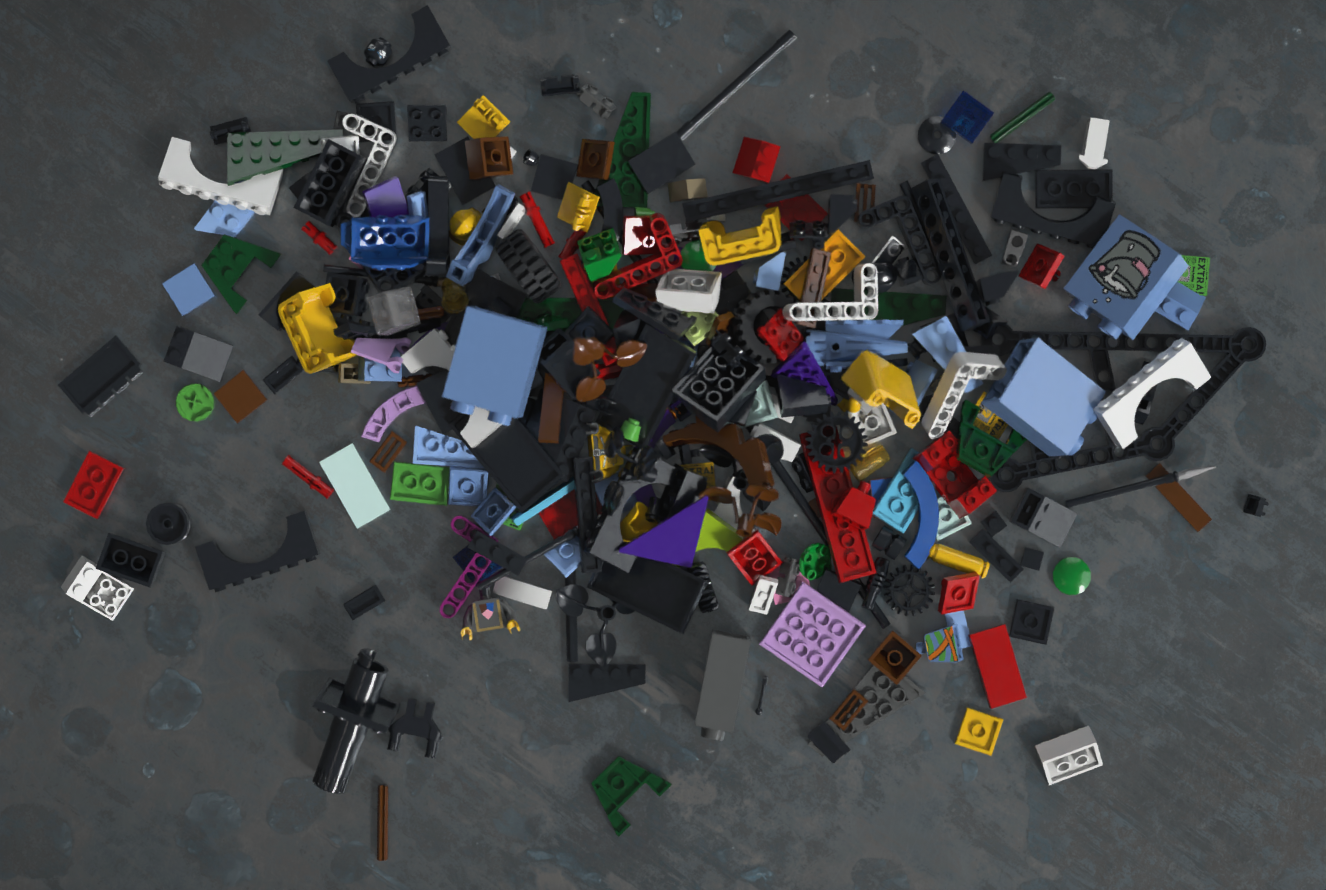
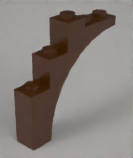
M695 416L697 423L687 424L685 428L679 430H671L669 434L663 436L664 443L672 448L686 444H706L724 449L739 462L746 474L749 485L753 483L764 484L768 487L775 485L765 443L758 438H750L745 442L743 430L736 424H727L719 432H716Z

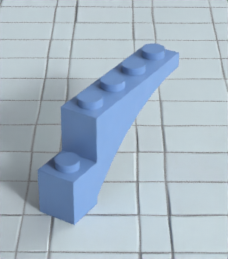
M501 185L495 187L477 226L456 258L452 260L446 276L448 279L461 286L472 282L478 265L489 260L498 238L497 235L502 228L514 198V192Z

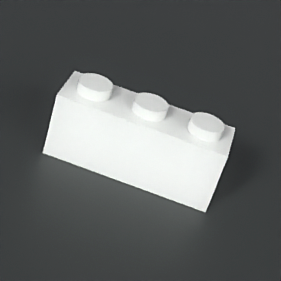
M671 270L662 275L656 288L657 301L663 303V307L670 310L678 309L685 312L714 313L719 302L722 274L721 272Z
M1089 726L1035 745L1049 785L1103 765L1097 742Z

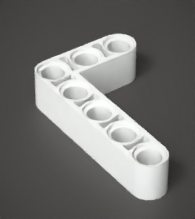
M348 114L343 118L344 128L375 143L346 208L352 217H359L367 207L364 197L359 193V188L362 185L367 188L377 185L397 138L396 134L388 128L357 114ZM350 117H354L357 120V125L354 128L349 127L347 124V120ZM367 125H372L375 129L374 134L371 136L365 133ZM385 133H389L392 136V141L389 144L384 143L382 140V136ZM378 150L384 153L382 161H377L374 157L375 152ZM369 168L376 170L377 174L374 179H370L367 176ZM353 203H358L361 206V211L358 214L353 213L351 210Z
M862 263L855 267L854 302L790 303L783 308L784 318L789 321L863 320L875 318L878 314L877 268L871 263ZM864 268H867L868 274L866 277L863 274ZM865 287H867L868 289L867 296H865L864 294ZM866 306L869 310L867 315H865L864 308ZM794 307L797 310V314L795 317L792 315V309ZM812 307L815 310V314L813 317L810 314V309ZM829 307L833 310L831 316L828 314ZM847 307L851 310L849 316L846 313Z
M958 352L951 357L921 421L923 428L931 439L940 438L944 434L970 378L1000 380L1006 375L1007 369L997 355Z

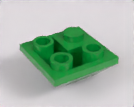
M614 228L577 241L584 267L591 282L610 275L622 256Z

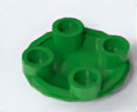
M693 240L687 243L681 250V266L683 269L713 271L716 268V265H710L706 261L701 240Z
M821 543L811 544L801 554L799 569L801 574L808 580L820 578L824 575L826 568L832 570L831 553L828 546Z
M1066 557L1055 566L1052 580L1062 593L1077 595L1088 587L1091 581V572L1083 560L1076 557Z

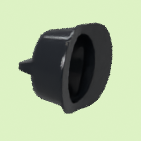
M871 263L877 268L878 293L888 291L897 280L896 268L890 263ZM864 268L863 274L865 277L868 274L867 268ZM854 271L852 272V277H851L853 284H854Z

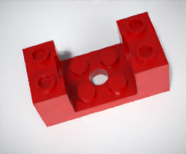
M949 430L940 438L932 441L912 459L917 460L923 467L933 486L960 519L973 512L997 490L986 476L977 479L966 464L956 459L957 452L955 450H957L958 440ZM948 471L954 473V481H949L947 479Z

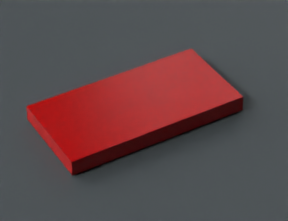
M1002 624L968 635L989 708L993 709L1027 698L1006 625Z

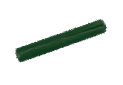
M1051 92L1046 93L992 133L990 139L993 143H998L1055 100L1054 95Z

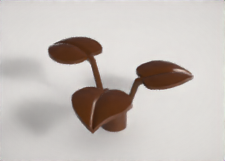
M595 337L574 338L573 360L579 365L591 363L593 378L584 377L576 387L577 400L579 402L590 401L598 398L605 391V381L602 378H597L594 360H598L603 356V352L613 359H617L616 363L618 366L628 367L634 365L643 357L647 344L636 340L625 341L617 347L616 354H613Z
M753 483L748 485L746 493L755 498L750 513H744L740 517L738 515L736 499L731 496V491L722 487L711 486L698 495V498L708 495V500L719 503H733L735 523L738 524L736 533L740 536L750 537L754 525L772 532L775 536H777L781 529L782 521L777 515L766 512L761 515L758 513L753 514L759 498L764 501H775L779 497L777 490L764 484Z

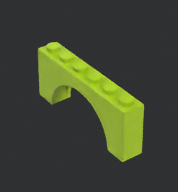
M707 508L695 552L706 548H718L728 552L740 543L744 537L736 533L737 529Z

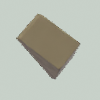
M705 178L667 183L670 203L708 198Z
M339 363L338 383L371 384V381H358V364Z

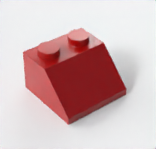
M743 137L732 173L765 184L770 183L781 146L763 140Z

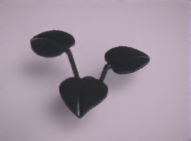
M614 427L608 435L604 446L605 455L608 458H614L617 453V455L635 464L634 475L637 479L620 480L618 483L612 481L608 485L604 494V507L611 517L623 501L624 487L622 484L641 483L642 480L653 483L658 473L654 467L663 458L649 445L642 448L637 461L621 453L620 449L624 445V434L619 427Z
M763 434L756 437L765 443L769 462H777L782 458L784 447L779 437L772 434ZM713 445L702 446L699 450L700 453L710 462H714L715 465L729 467L733 464L732 476L735 477L733 480L734 487L742 490L746 499L753 503L755 497L746 493L749 482L743 469L737 472L736 459L724 449ZM759 498L756 506L763 512L768 508L771 501H764Z
M572 584L557 589V603L566 615L578 617L582 614L583 608L597 611L598 618L604 621L599 634H592L588 637L585 649L592 660L601 667H605L612 660L617 646L613 634H603L608 621L612 620L616 615L615 606L621 614L628 615L633 613L634 610L610 599L613 602L612 605H605L600 608L587 606L585 604L588 602L589 596L586 589L581 585Z

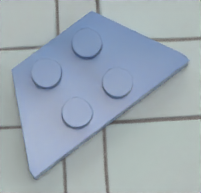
M243 179V180H240V181H237V182H234V184H235V183L244 182V179ZM215 200L194 229L237 237L255 212L249 209L241 210L230 204L222 205Z

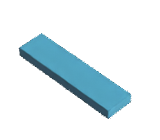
M574 476L568 482L562 483L539 498L523 513L519 511L510 517L513 523L519 526L574 490Z

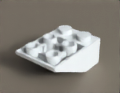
M81 555L61 588L65 594L113 621L134 589L116 576L97 570L96 563Z

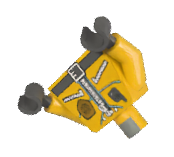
M586 423V425L590 426V431H586V434H595L587 436L589 457H593L594 471H591L590 474L595 476V480H592V483L610 478L619 471L620 465L624 464V458L617 455V453L614 458L606 457L604 446L611 431L603 426H598L597 423ZM623 445L620 452L627 456L629 451L633 450V446Z

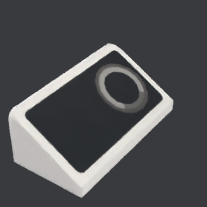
M891 236L872 263H890L894 265L907 247L894 236Z

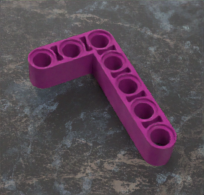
M463 515L456 516L451 521L452 530L469 542L472 540L471 532L479 530L500 543L498 538L490 536L483 528ZM457 519H462L465 522V527L462 530L457 529L455 526ZM476 552L440 606V614L444 618H452L457 614L491 564V560L484 557L486 565L479 567L476 564V559L482 555ZM472 572L475 575L473 583L466 581V573ZM457 588H461L465 592L462 599L457 598L454 594ZM446 604L453 606L454 612L452 614L444 612Z

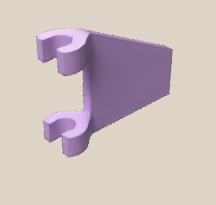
M356 338L351 353L384 364L392 372L399 374L403 358L390 357L395 347L400 353L405 354L409 350L412 340L409 338Z

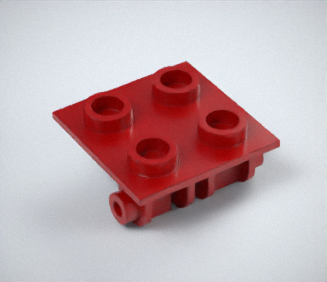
M779 309L764 326L757 329L758 336L763 341L766 340L765 345L770 344L769 349H772L777 359L779 358L783 361L805 339L795 325L784 318L782 309Z

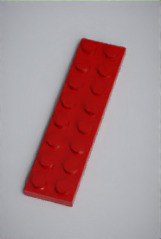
M837 426L835 441L831 442L835 446L834 459H837L838 445L841 444ZM826 427L822 433L824 436L830 437L834 430L831 427ZM807 432L799 434L838 582L842 583L876 574L865 530H860L831 515L844 492L848 488L853 487L849 470L844 467L843 473L836 469L835 474H833L832 468L825 472L824 465L819 469L818 465L820 462H812L815 456H808L812 449H806V446L810 445L811 442H807L805 439L811 437V435ZM824 446L821 449V454L824 456H828L832 452L829 446ZM841 449L840 455L845 458L844 451Z

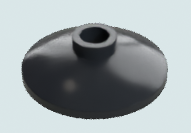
M933 116L926 119L919 127L918 141L921 147L928 153L943 154L954 145L956 131L953 124L947 118ZM935 131H939L941 133L940 138H936L934 136Z

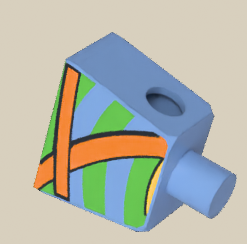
M957 624L929 632L924 635L925 642L916 643V651L919 654L927 653L930 662L956 663L964 659Z

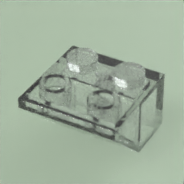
M411 287L384 291L367 298L378 335H391L421 324Z

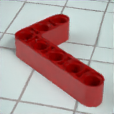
M654 213L649 218V225L660 252L613 271L606 277L595 280L593 282V289L598 298L606 299L611 297L624 287L627 289L674 270L682 264L681 253L664 215ZM657 220L663 221V224L660 227H655L653 225L654 222ZM664 237L670 238L668 244H662L661 240ZM676 254L678 257L675 261H669V256ZM653 262L660 263L657 269L650 268ZM635 270H642L640 276H633ZM618 277L625 278L622 284L615 283V280ZM600 285L607 286L605 291L600 292L597 290Z

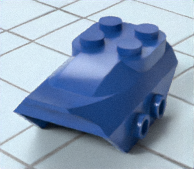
M419 215L352 217L350 221L341 224L340 243L350 253L351 261L377 270H385L386 268L404 270L427 261L430 217Z

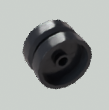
M172 502L159 504L154 507L146 520V528L150 537L157 543L164 545L175 544L184 540L190 533L192 526L191 516L187 509L180 504ZM166 520L171 521V526L169 528L168 524L166 523Z

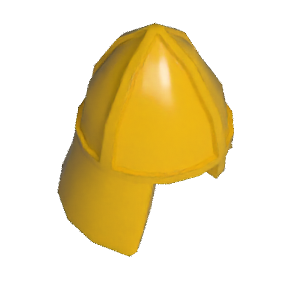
M471 207L453 214L449 225V237L453 242L462 246L465 245L482 217L480 211Z
M639 501L635 503L633 508L620 522L621 536L625 542L633 541V539L658 524V521L652 523L646 520L645 513L648 511V507Z

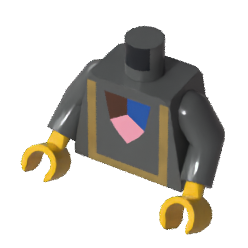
M490 587L479 590L480 600L473 601L467 607L460 634L461 640H463L465 634H468L469 639L472 640V633L508 628V631L512 634L511 629L513 627H517L518 631H520V627L517 623L514 609L506 600H501L500 597L492 598Z

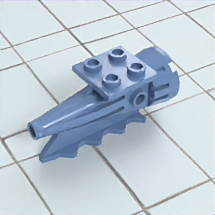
M826 320V331L806 329V334H810V336H806V343L819 366L826 365V369H830V372H842V369H849L863 351H871L879 357L908 352L907 341L889 340L903 325V320ZM837 345L839 350L834 351L832 347Z

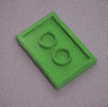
M394 462L390 500L447 506L450 467Z

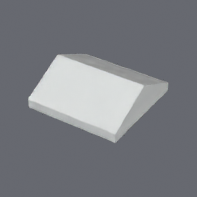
M883 403L873 407L867 415L861 410L856 413L847 412L850 419L855 416L854 423L861 422L859 429L865 428L862 435H867L868 438L863 440V442L868 445L897 433L888 409Z

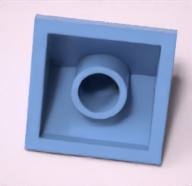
M495 487L472 513L471 517L490 536H493L517 507Z

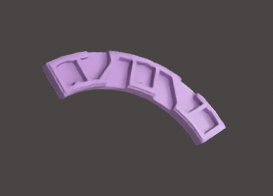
M418 386L404 389L383 402L369 418L361 437L380 442L386 428L398 415L409 408L425 404L426 401Z

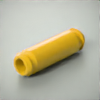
M935 542L930 548V554L927 557L928 560L930 558L933 562L964 573L976 572L981 576V579L986 577L990 563L988 561L984 562L982 558L942 544H935Z

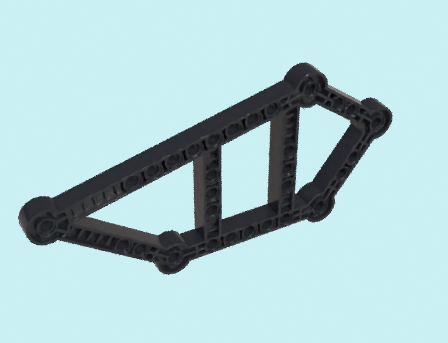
M1009 325L997 326L994 335L999 334L1003 339L1000 344V356L1006 355L1009 352L1011 355L1019 340L1031 339L1033 335H1038L1053 350H1088L1094 382L1103 390H1109L1111 393H1113L1116 387L1108 351L1164 352L1168 349L1166 345L1168 338H1173L1175 341L1182 338L1190 342L1197 353L1227 354L1209 372L1211 376L1209 380L1198 389H1194L1160 427L1146 429L1139 439H1135L1126 446L1121 457H1117L1114 454V450L1118 446L1113 443L1106 430L1107 445L1077 451L1071 456L1049 457L1028 440L1032 461L1018 463L1016 460L1008 458L988 479L996 490L1011 492L1016 490L1023 480L1144 456L1151 461L1167 459L1174 451V439L1242 364L1262 357L1266 350L1264 335L1261 331L1252 327L1239 329L1233 335L1138 333L1135 337L1137 345L1132 348L1127 343L1129 337L1123 333L1117 338L1118 343L1116 347H1111L1108 344L1110 336L1106 333L1013 331ZM980 335V346L996 345L992 339L987 340ZM1053 335L1060 338L1058 346H1053L1050 342ZM1071 336H1077L1079 338V344L1077 346H1072L1070 344L1069 340ZM1091 336L1097 337L1099 341L1096 347H1092L1089 344ZM1149 337L1156 340L1154 348H1150L1147 345ZM1246 339L1252 342L1250 350H1246L1243 346V342ZM1101 371H1105L1108 374V379L1105 382L1099 380V373ZM934 394L925 396L919 404L920 423ZM1194 396L1200 399V404L1197 407L1191 404V399ZM1181 410L1187 413L1185 421H1181L1178 418V413ZM952 416L945 432L950 430L957 440L960 422ZM1156 438L1161 441L1159 449L1152 447V441ZM1098 450H1102L1105 454V458L1102 461H1098L1095 457ZM1079 454H1083L1086 457V462L1083 465H1079L1076 461ZM1060 458L1067 460V466L1064 469L1059 468L1057 465ZM1041 462L1048 464V470L1045 473L1039 471V464ZM1005 469L1011 473V477L1007 481L1001 478V472Z

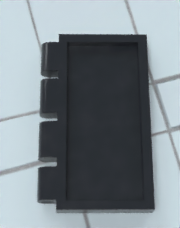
M115 335L60 382L58 386L82 414L87 413L92 417L101 409L97 404L98 401L105 406L115 397L111 390L114 389L119 394L130 384L126 379L127 377L134 381L143 373L139 368L142 364L120 338Z

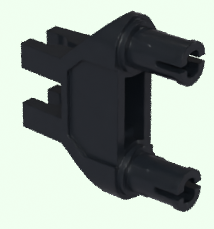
M409 698L405 715L391 724L388 729L390 737L387 750H392L394 744L393 751H399L401 735L409 734L426 738L428 742L424 757L429 758L432 750L431 758L437 759L439 742L443 740V735L433 720L435 703L427 702L424 716L414 715L417 699Z

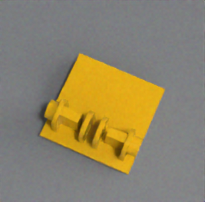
M484 95L480 99L478 98L473 103L474 105L457 121L473 139L496 137L510 123Z
M568 182L557 218L571 224L573 230L579 231L581 229L588 232L599 196Z

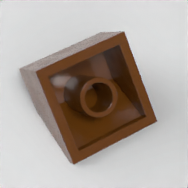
M508 136L485 137L465 141L470 179L513 175Z
M890 631L869 657L868 661L898 685L922 655L894 631Z

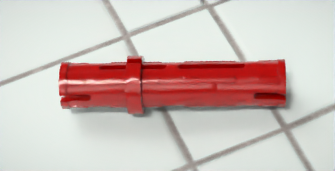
M531 191L519 196L527 211L526 215L530 217L543 247L546 248L555 244L539 211L541 209L539 206L537 207Z
M290 455L282 462V465L310 485V489H315L326 499L334 492L335 489H332L323 482L320 476H315Z

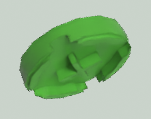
M192 383L184 386L179 391L176 398V408L183 418L189 421H201L211 414L214 408V397L206 386Z

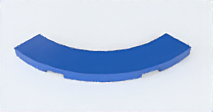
M914 460L902 475L910 484L918 500L919 527L917 535H915L904 557L916 569H920L929 556L930 548L934 545L937 536L939 508L936 492L929 476L917 460Z

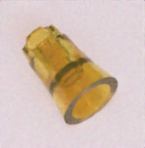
M446 278L441 286L442 306L449 313H460L468 305V296L463 291L461 285Z
M880 444L876 448L873 447L866 451V454H860L863 460H856L857 467L851 464L850 468L852 474L860 483V481L865 480L891 459L886 449Z

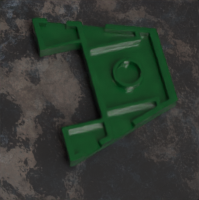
M224 234L201 266L234 313L238 314L248 301L232 289L254 257L272 268L282 254Z
M964 400L961 407L956 459L989 478L1028 439L1015 429H1012L1005 444L975 427L973 423L980 407L968 400Z
M620 756L591 783L618 837L631 825L618 809L644 783H647L659 797L672 785L671 782Z

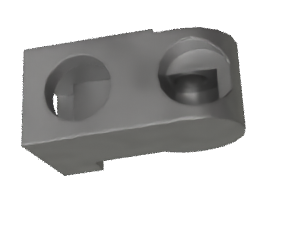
M1014 229L1010 230L1002 257V264L1017 267L1028 234Z

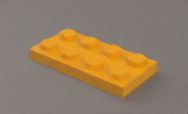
M839 229L824 243V247L820 249L831 253L821 301L866 257ZM809 259L784 283L799 300Z

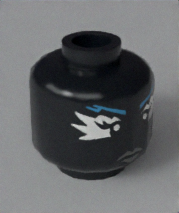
M373 38L364 50L366 62L374 67L376 65L383 66L392 55L391 44L384 38Z

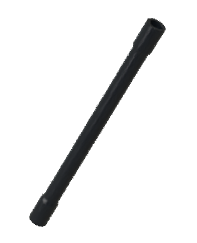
M789 29L770 49L698 114L679 128L676 132L681 140L686 139L718 107L779 52L788 47L797 38L795 34Z

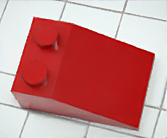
M758 530L726 552L752 586L757 583L759 575L766 576L782 564V561Z

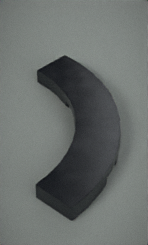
M613 177L597 186L604 207V221L601 232L614 228L617 241H619L623 225V204L618 185Z
M434 318L388 326H362L346 323L335 328L334 335L354 340V337L397 339L407 337V334L418 331L420 334L441 326L440 319Z

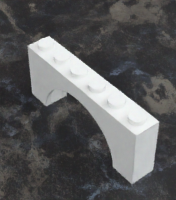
M175 137L171 138L158 176L159 185L168 190H179L186 195L194 194L204 200H216L222 205L230 204L241 210L249 209L259 215L271 214L282 181L283 169L265 175L259 174L253 176L250 180L228 186L224 183L212 181L197 171L190 159L191 142Z
M433 329L401 356L403 358L402 363L411 373H416L418 370L429 366H438L450 370L456 346L454 344L450 345L447 341L448 336L442 329L440 331ZM475 406L473 415H470L467 425L460 432L471 448L476 447L502 425L487 420L490 410Z
M1182 338L1174 341L1172 346L1158 354L1156 359L1146 364L1140 372L1130 377L1124 385L1115 389L1109 397L1100 401L1098 406L1093 409L1114 444L1124 449L1138 437L1134 427L1135 412L1142 397L1154 385L1166 379L1181 378L1188 385L1198 389L1211 378L1190 342Z
M762 423L759 426H754L750 436L756 438L763 434H772L779 437L784 447V454L781 459L793 462L801 443ZM736 461V467L738 472L740 469H742V467L740 466L739 462ZM728 476L724 487L732 492L731 496L735 497L740 517L743 514L740 504L741 490L736 489L733 485L735 477L731 478ZM715 502L718 506L715 512H712L737 529L738 524L735 523L733 503ZM754 526L752 533L756 531L758 528Z

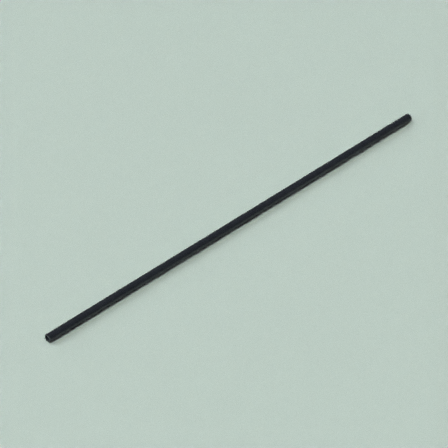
M589 180L581 185L583 189L594 194L595 189ZM596 206L604 219V207ZM621 230L619 238L621 245L623 244V230ZM629 255L633 263L642 259L640 255ZM656 278L646 281L648 284L658 283ZM755 425L746 427L749 433L752 432ZM780 460L769 462L820 538L829 547L823 523L808 504V501ZM860 578L853 579L861 583L858 593L864 600L866 594L865 585ZM875 601L873 610L870 611L882 629H884L891 623Z

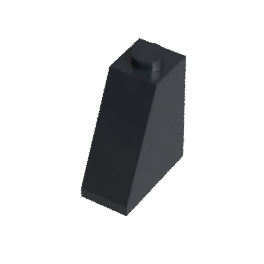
M781 374L776 376L774 385L781 418L827 413L828 406L831 405L830 394H827L826 387Z

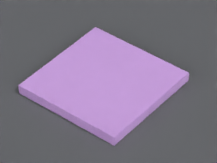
M803 581L759 645L820 687H823L861 634L866 624Z

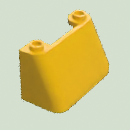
M779 207L766 209L761 216V225L726 233L725 227L720 221L704 222L698 231L706 261L710 265H721L777 252L781 246Z
M331 283L299 292L282 302L278 307L280 319L305 372L309 374L357 356L351 353L355 340H344L334 335V329L338 328L329 308L335 301V293Z
M867 350L860 353L841 379L866 403L874 407L883 403L901 418L905 425L913 429L916 423H918L921 414L911 377L902 369Z

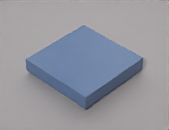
M195 263L162 283L182 316L215 297V294Z
M450 466L448 505L478 507L487 497L488 472L486 469Z

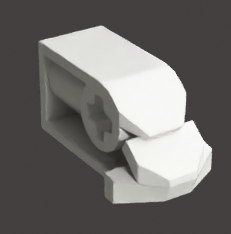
M1092 117L1087 119L1082 155L1078 156V159L1086 168L1097 169L1108 163V159L1103 158L1110 120Z

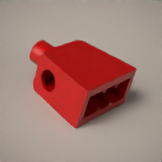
M860 481L857 489L854 487L848 488L834 507L831 515L860 530L868 529L876 502L874 497L868 495L871 485Z

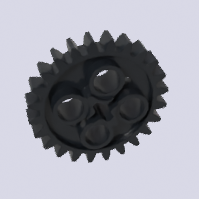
M831 411L830 417H827L824 413L823 420L816 418L817 425L811 423L814 430L807 431L811 437L805 440L811 442V444L807 445L806 449H812L808 456H815L812 462L819 461L818 468L820 469L824 465L825 472L832 468L833 474H835L836 469L843 473L844 467L851 471L850 465L853 464L857 467L856 460H863L860 454H866V451L862 449V447L868 446L867 443L863 442V440L868 438L867 435H862L865 428L859 429L861 422L854 423L855 416L848 419V413L844 417L841 416L840 411H838L837 416H834V413ZM839 425V441L842 444L838 445L837 459H834L835 446L831 442L835 441L836 426ZM831 427L834 432L832 436L826 437L822 433L823 429ZM850 429L853 435L850 438H844L842 431ZM824 446H829L832 452L830 455L824 456L821 454V449ZM849 448L851 455L847 458L840 455L841 449Z

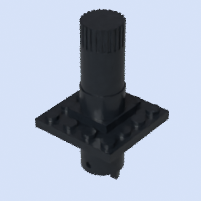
M361 649L357 655L359 657L353 660L346 683L329 677L312 706L321 713H331L334 715L329 729L330 732L312 780L316 787L329 793H345L368 728H371L375 733L386 734L401 705L380 696L389 670L386 666L374 660L377 651L373 649Z

